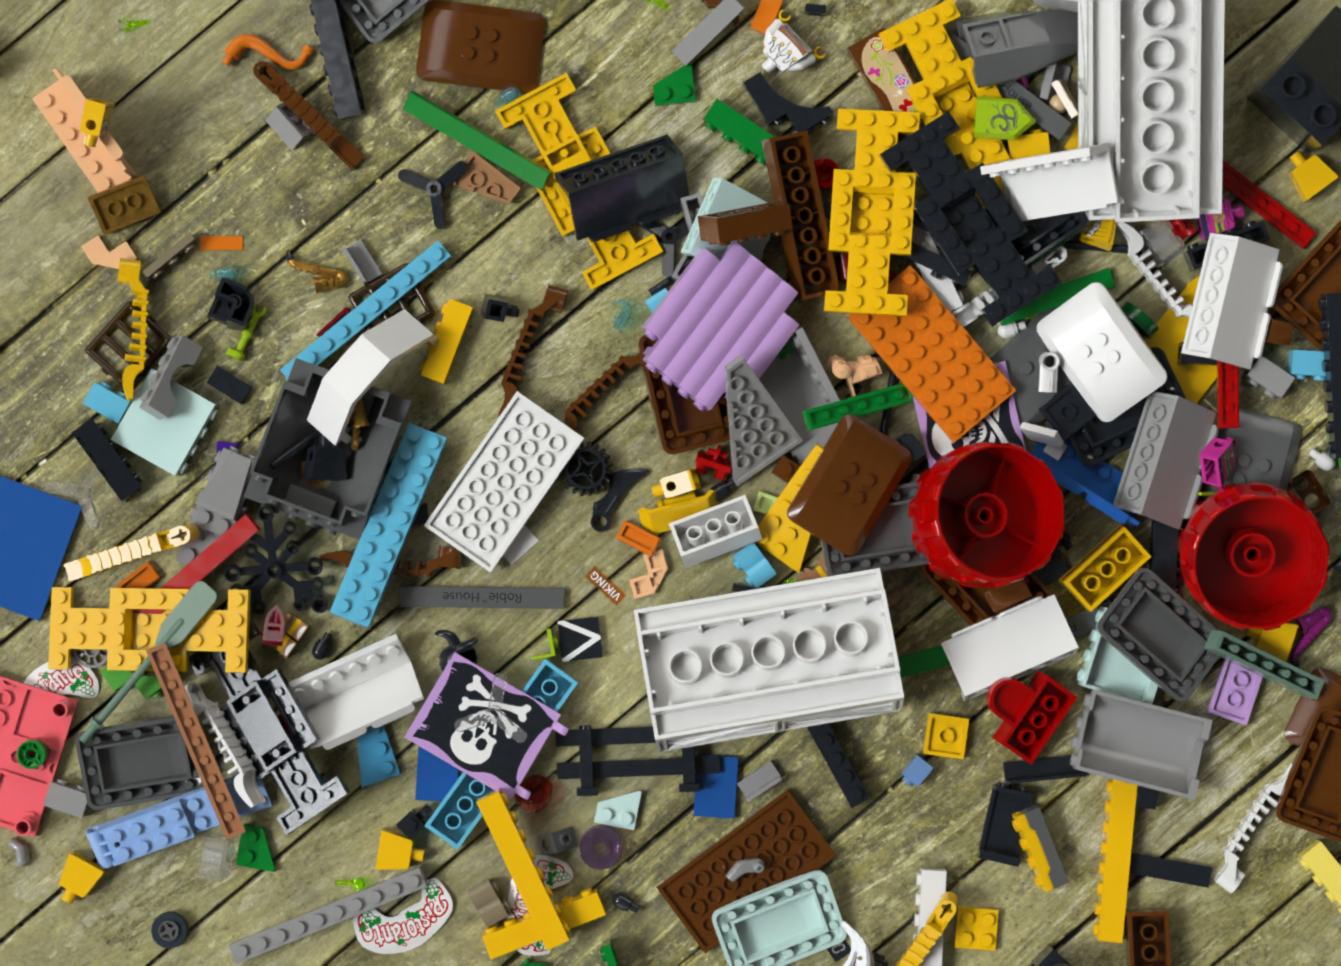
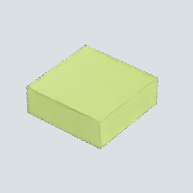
M759 491L753 511L766 515L778 497Z

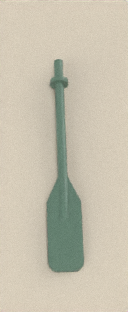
M203 581L196 582L162 622L154 647L166 642L168 649H171L183 643L217 602V592ZM148 656L98 717H91L89 721L92 724L79 738L83 743L86 744L98 729L103 730L105 728L103 722L152 665Z

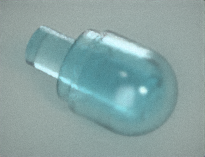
M510 86L502 90L501 96L494 99V103L497 107L504 103L507 105L521 97V90L516 86Z
M233 266L218 267V270H210L209 278H218V281H221L222 277L235 281L238 278V271Z

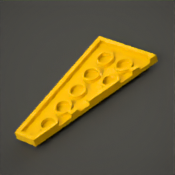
M818 442L759 523L758 528L762 540L755 542L797 573L801 571L811 533L793 523L787 516V510L824 448Z

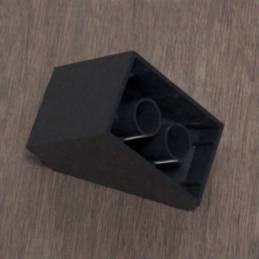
M1337 6L1333 7L1247 97L1305 153L1321 147L1341 127V9Z

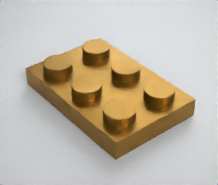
M145 174L87 197L104 235L161 213V209Z

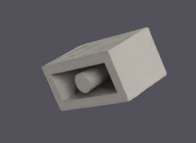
M1262 355L1254 360L1251 370L1248 369L1244 375L1248 379L1247 383L1254 388L1260 387L1264 390L1263 394L1272 400L1275 398L1281 399L1295 379Z
M59 778L57 781L50 782L43 806L80 818L86 816L89 806L84 786L77 785V787L69 785V781Z

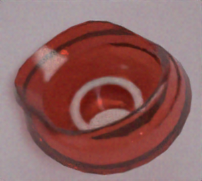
M531 775L520 784V786L531 792L529 799L526 800L515 793L516 803L522 810L536 813L543 810L549 804L552 797L553 784L546 777Z

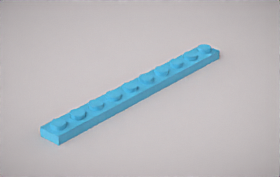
M437 240L281 368L280 371L288 379L296 358L319 366L447 261L451 255Z

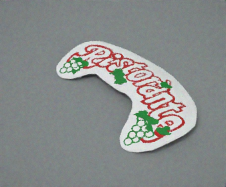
M71 657V670L48 669V662L35 669L24 681L26 684L61 695L71 694L90 699L96 697L99 693V683L95 674L90 668L82 666L75 657Z
M536 855V859L533 860L536 867H541L545 878L542 880L545 886H550L551 890L563 886L573 879L572 869L562 860L548 855ZM513 878L510 882L507 901L511 910H509L510 915L506 917V920L513 917L515 919L522 918L523 914L528 912ZM540 940L517 949V951L528 956L550 954L551 949L547 951L543 941Z
M437 878L428 879V886L421 891L422 898L420 902L401 911L397 916H384L375 908L354 916L353 923L357 939L362 947L379 954H395L416 948L432 937L450 916L453 910L450 894Z

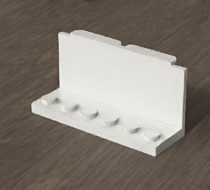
M1109 143L1002 161L980 167L981 175L990 174V177L1001 175L1004 195L1021 221L1110 207V203L1119 202Z
M1210 233L1181 353L1214 359L1251 370L1253 358H1260L1262 355L1271 318L1270 314L1267 313V309L1274 305L1283 269V264L1277 262L1280 249L1238 236Z
M1055 595L1044 599L1042 596L1034 598L995 617H990L951 635L952 639L941 643L961 687V696L964 702L988 692L992 684L1001 678H1021L1076 654L1079 648Z
M396 634L289 682L320 737L319 741L310 746L311 750L321 745L326 750L341 745L365 734L367 731L366 727L372 725L373 728H378L415 710L413 704L424 699L411 659Z

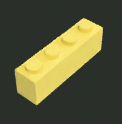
M1316 839L1298 854L1301 858L1299 863L1306 871L1310 870L1313 873L1312 879L1319 887L1323 886L1327 891L1325 893L1326 897L1332 903H1337L1340 907L1337 910L1341 914V866L1323 843Z

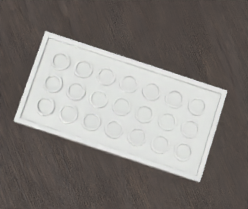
M517 391L424 526L491 573L585 438Z

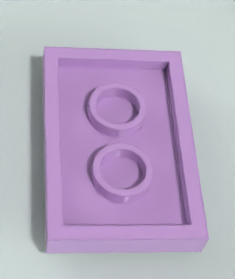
M1224 659L1207 712L1247 725L1263 677Z

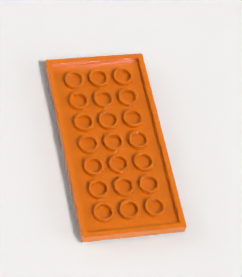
M910 265L888 283V294L908 295L907 317L851 314L848 320L950 441L955 443L1012 395L1016 389Z

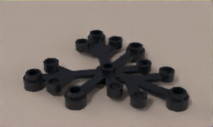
M268 503L260 505L257 515L264 523L266 540L257 533L250 539L268 552V558L258 552L255 544H248L245 548V555L253 558L261 565L239 567L236 564H230L226 567L224 576L229 582H237L241 576L263 574V576L255 585L241 586L235 583L231 585L230 590L233 588L251 590L250 603L252 600L254 601L253 612L262 614L265 611L266 605L262 601L261 590L270 579L280 578L293 588L295 599L293 607L295 610L302 611L305 609L306 600L303 598L304 596L312 602L311 608L314 612H325L328 607L327 598L323 595H316L309 590H321L324 585L323 578L316 576L309 581H297L286 573L307 570L311 575H318L323 569L322 560L312 557L307 562L285 563L292 554L298 551L299 545L294 540L287 542L286 549L277 558V549L289 535L295 533L296 525L292 521L286 522L282 532L274 540L272 518L274 517L275 509ZM268 508L270 513H264L263 509ZM292 526L293 530L289 531L286 527ZM294 545L296 549L291 550L288 546ZM252 548L255 550V552L249 553L248 549ZM317 562L319 566L314 567L312 563ZM271 566H277L278 569L272 570ZM235 569L237 573L232 574L230 570ZM319 581L321 585L316 586L314 582ZM322 600L324 603L320 605L316 601ZM302 602L303 606H298L296 603ZM261 605L263 609L258 610L255 606Z

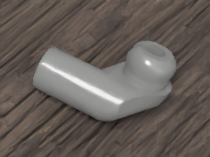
M13 837L7 846L16 851V865L23 868L30 860L29 848Z

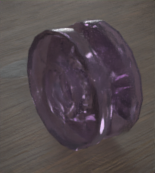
M592 826L584 832L580 839V856L584 863L591 868L598 870L608 869L616 864L620 858L622 851L621 838L609 826ZM598 842H603L606 845V850L598 852L595 849V845Z

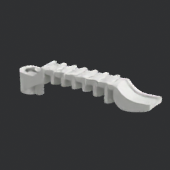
M1124 222L1117 223L1116 228L1127 240V256L1132 260V264L1139 269L1141 275L1146 277V281L1153 286L1154 291L1161 295L1160 298L1166 301L1168 308L1175 312L1176 317L1190 318L1192 306L1190 304L1183 306L1182 302H1184L1182 296L1177 297L1175 300L1171 297L1177 291L1174 287L1168 291L1165 290L1164 287L1169 285L1167 279L1161 282L1157 280L1162 276L1160 270L1153 274L1150 270L1157 266L1155 261L1152 260L1146 265L1143 263L1144 260L1153 255L1150 249L1140 256L1136 255L1144 245L1142 236L1130 225Z
M1060 246L1029 267L1033 276L1050 265L1054 268L1062 263L1067 257L1066 249ZM1054 253H1059L1057 258L1047 261ZM990 288L951 314L962 327H965L976 320L978 316H982L981 310L998 298Z
M190 682L184 687L196 715H206L207 718L202 721L203 724L212 725V728L208 730L209 734L216 733L218 737L214 739V742L222 743L224 746L220 749V752H228L229 757L224 762H233L235 764L233 768L227 771L228 774L231 775L239 772L234 778V787L237 793L251 808L265 803L266 799L257 786L256 769L252 765V760L246 755L247 751L242 748L241 741L236 738L235 731L230 728V722L226 721L223 716L224 712L220 711L217 706L219 705L218 702L214 703L207 699L201 687L195 682Z
M1290 763L1281 779L1274 783L1266 784L1263 790L1259 791V796L1252 802L1251 808L1246 811V816L1240 820L1241 824L1238 828H1235L1234 834L1228 839L1226 847L1222 848L1225 864L1215 876L1214 881L1230 894L1237 889L1245 876L1237 868L1239 856L1235 853L1237 850L1241 852L1244 849L1239 840L1242 838L1247 842L1250 839V836L1245 831L1248 829L1253 832L1256 829V826L1251 823L1253 819L1258 823L1263 819L1257 814L1259 810L1264 814H1268L1270 811L1263 804L1265 800L1272 806L1277 807L1278 801L1269 794L1272 792L1281 795L1292 763Z

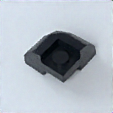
M222 277L207 317L227 325L229 329L243 331L253 312L255 303L253 295L248 287Z

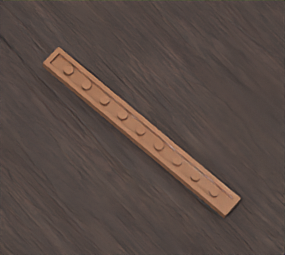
M166 642L146 650L226 840L246 832Z

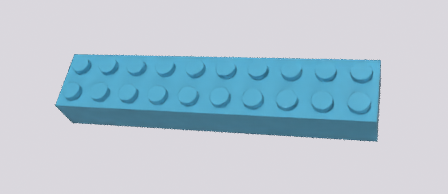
M408 423L331 607L330 613L370 630L447 445L446 437Z
M545 658L521 691L558 712L578 684V681ZM462 772L428 819L425 827L458 850L483 816L476 803L477 799L495 790Z

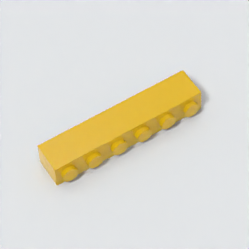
M587 888L580 892L581 895L564 897L561 899L562 902L558 903L562 911V915H560L562 922H567L570 929L606 915L597 888L594 890ZM529 912L524 913L523 917L515 919V917L507 919L501 926L496 927V925L485 928V932L482 933L490 959L542 940Z

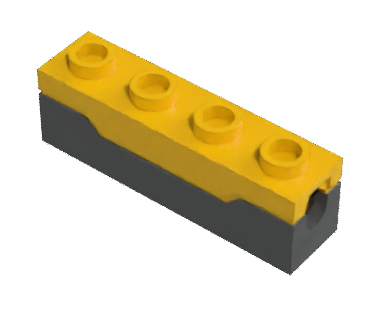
M1032 805L1013 813L1014 820L1012 825L1015 831L1020 834L1021 839L1019 843L1023 851L1027 852L1029 858L1026 860L1030 869L1035 872L1036 877H1034V881L1037 887L1045 892H1049L1069 883L1040 807Z

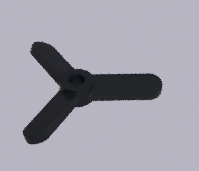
M458 161L436 180H430L406 169L399 171L398 178L400 181L426 191L430 195L434 225L437 229H444L446 227V216L442 194L445 188L467 171L468 166L465 161ZM434 185L438 187L437 192L433 191Z
M656 221L639 225L662 240V274L670 278L675 271L676 241L689 234L686 221L674 228H666ZM667 234H672L673 239L667 240L665 236Z

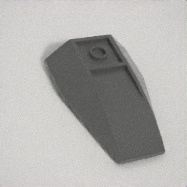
M994 12L954 21L959 38H965L973 61L972 74L977 88L1018 80L1078 53V13Z

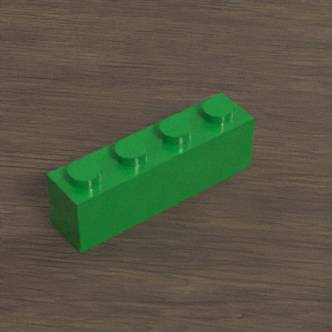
M716 99L703 118V122L706 123L704 126L712 132L717 130L723 134L721 138L730 144L735 142L739 145L738 149L747 155L749 153L756 156L755 160L758 163L766 166L761 140L773 138L774 136L719 99Z

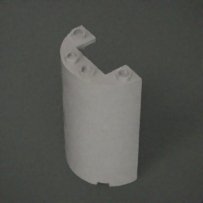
M1094 689L1090 694L1085 695L1083 702L1085 707L1082 716L1077 717L1075 728H1078L1077 735L1073 736L1071 741V748H1074L1070 759V765L1073 766V769L1196 800L1200 781L1196 779L1203 745L1204 742L1209 740L1213 720Z

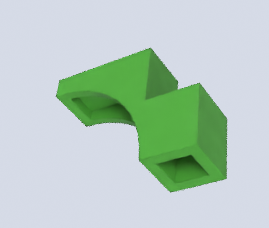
M105 667L100 672L114 691H118L135 671L107 670V667ZM143 674L135 684L145 699L151 697L153 700L163 693L156 675Z

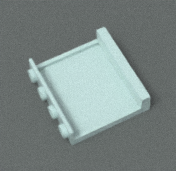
M713 178L681 253L695 257L700 249L705 248L719 259L728 245H709L708 241H701L698 216L768 202L723 178ZM767 234L766 238L759 239L749 237V241L737 243L761 261L763 250L770 241L771 234Z
M151 369L111 440L174 476H179V474H183L187 469L188 463L186 462L189 456L193 457L196 453L198 440L205 437L208 431L207 424L217 416L218 410L216 408L218 405L171 380V391L177 401L169 418L160 420L140 408L141 397L148 390L151 384V377L157 372Z
M1102 607L1101 610H1098L1095 617L1097 624L1108 608ZM1096 624L1095 630L1093 629L1089 636V641H1091L1089 649H1086L1083 655V661H1085L1083 668L1077 674V685L1153 704L1158 685L1115 649L1098 632Z

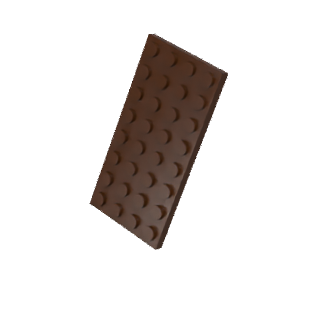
M787 789L656 886V888L704 953L720 943L712 923V914L717 909L772 885L818 870L837 855ZM759 858L764 862L765 868L761 873H745L734 883L726 877L733 865L739 860Z

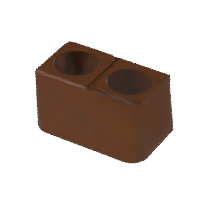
M1270 318L1264 344L1276 347L1290 345L1293 324Z
M1304 470L1289 480L1288 484L1302 502L1305 503L1304 500L1308 494H1315L1318 497V505L1310 508L1314 514L1330 504L1329 497L1312 471ZM1299 476L1305 477L1308 481V486L1303 491H1299L1294 487V480Z
M1025 579L1010 585L989 588L982 592L995 613L1031 596Z

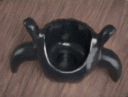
M438 630L435 632V635L445 638L449 644L441 651L439 656V665L442 672L454 652L477 665L476 651L473 647L478 642L477 637L461 642L459 637L452 631Z

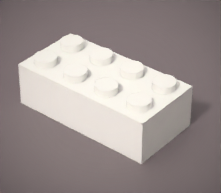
M746 495L669 523L685 568L762 540Z

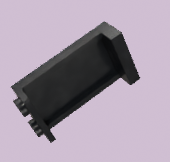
M999 782L998 785H992L977 857L1019 867L1021 852L1019 840L1021 837L1012 825L1014 820L1012 814L1031 806L1035 795L1030 793L1031 789L1019 786L1018 790L1010 788L1011 784Z

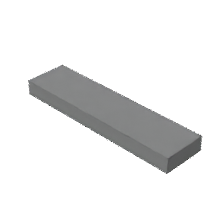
M723 0L672 52L687 66L745 8L737 0Z

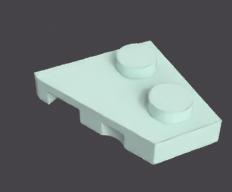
M638 790L633 793L599 801L594 823L634 830L642 791Z

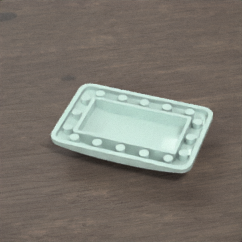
M815 870L757 891L717 909L712 914V923L728 966H785L840 944L847 935L846 930L841 926L843 920L828 877L820 870Z

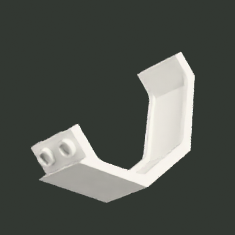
M405 309L361 334L323 377L307 421L335 446L340 440L347 444L352 437L345 433V429L355 405L392 363L426 342H430L434 346L439 339Z

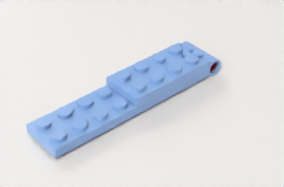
M237 775L224 779L240 817L272 806V801L263 780L257 781V786L266 802L251 808L239 796L234 787V778ZM202 787L103 824L90 827L85 833L101 869H106L195 837L196 833L218 826L220 823L206 790Z

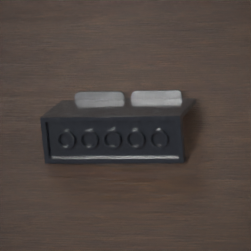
M668 134L554 173L555 180L569 199L577 241L589 238L591 242H597L631 230L635 223L645 225L679 213L681 211L679 206L681 205L680 199L689 196L683 154Z

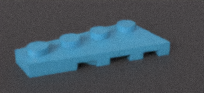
M372 725L366 727V733L357 737L361 787L401 774L385 725L378 728H373Z

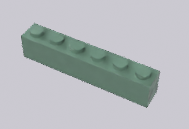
M1211 630L1204 649L1308 699L1317 700L1325 682L1224 631Z

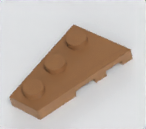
M472 151L465 160L468 166L467 171L451 183L452 185L485 195L506 204H510L522 189V187L475 151Z

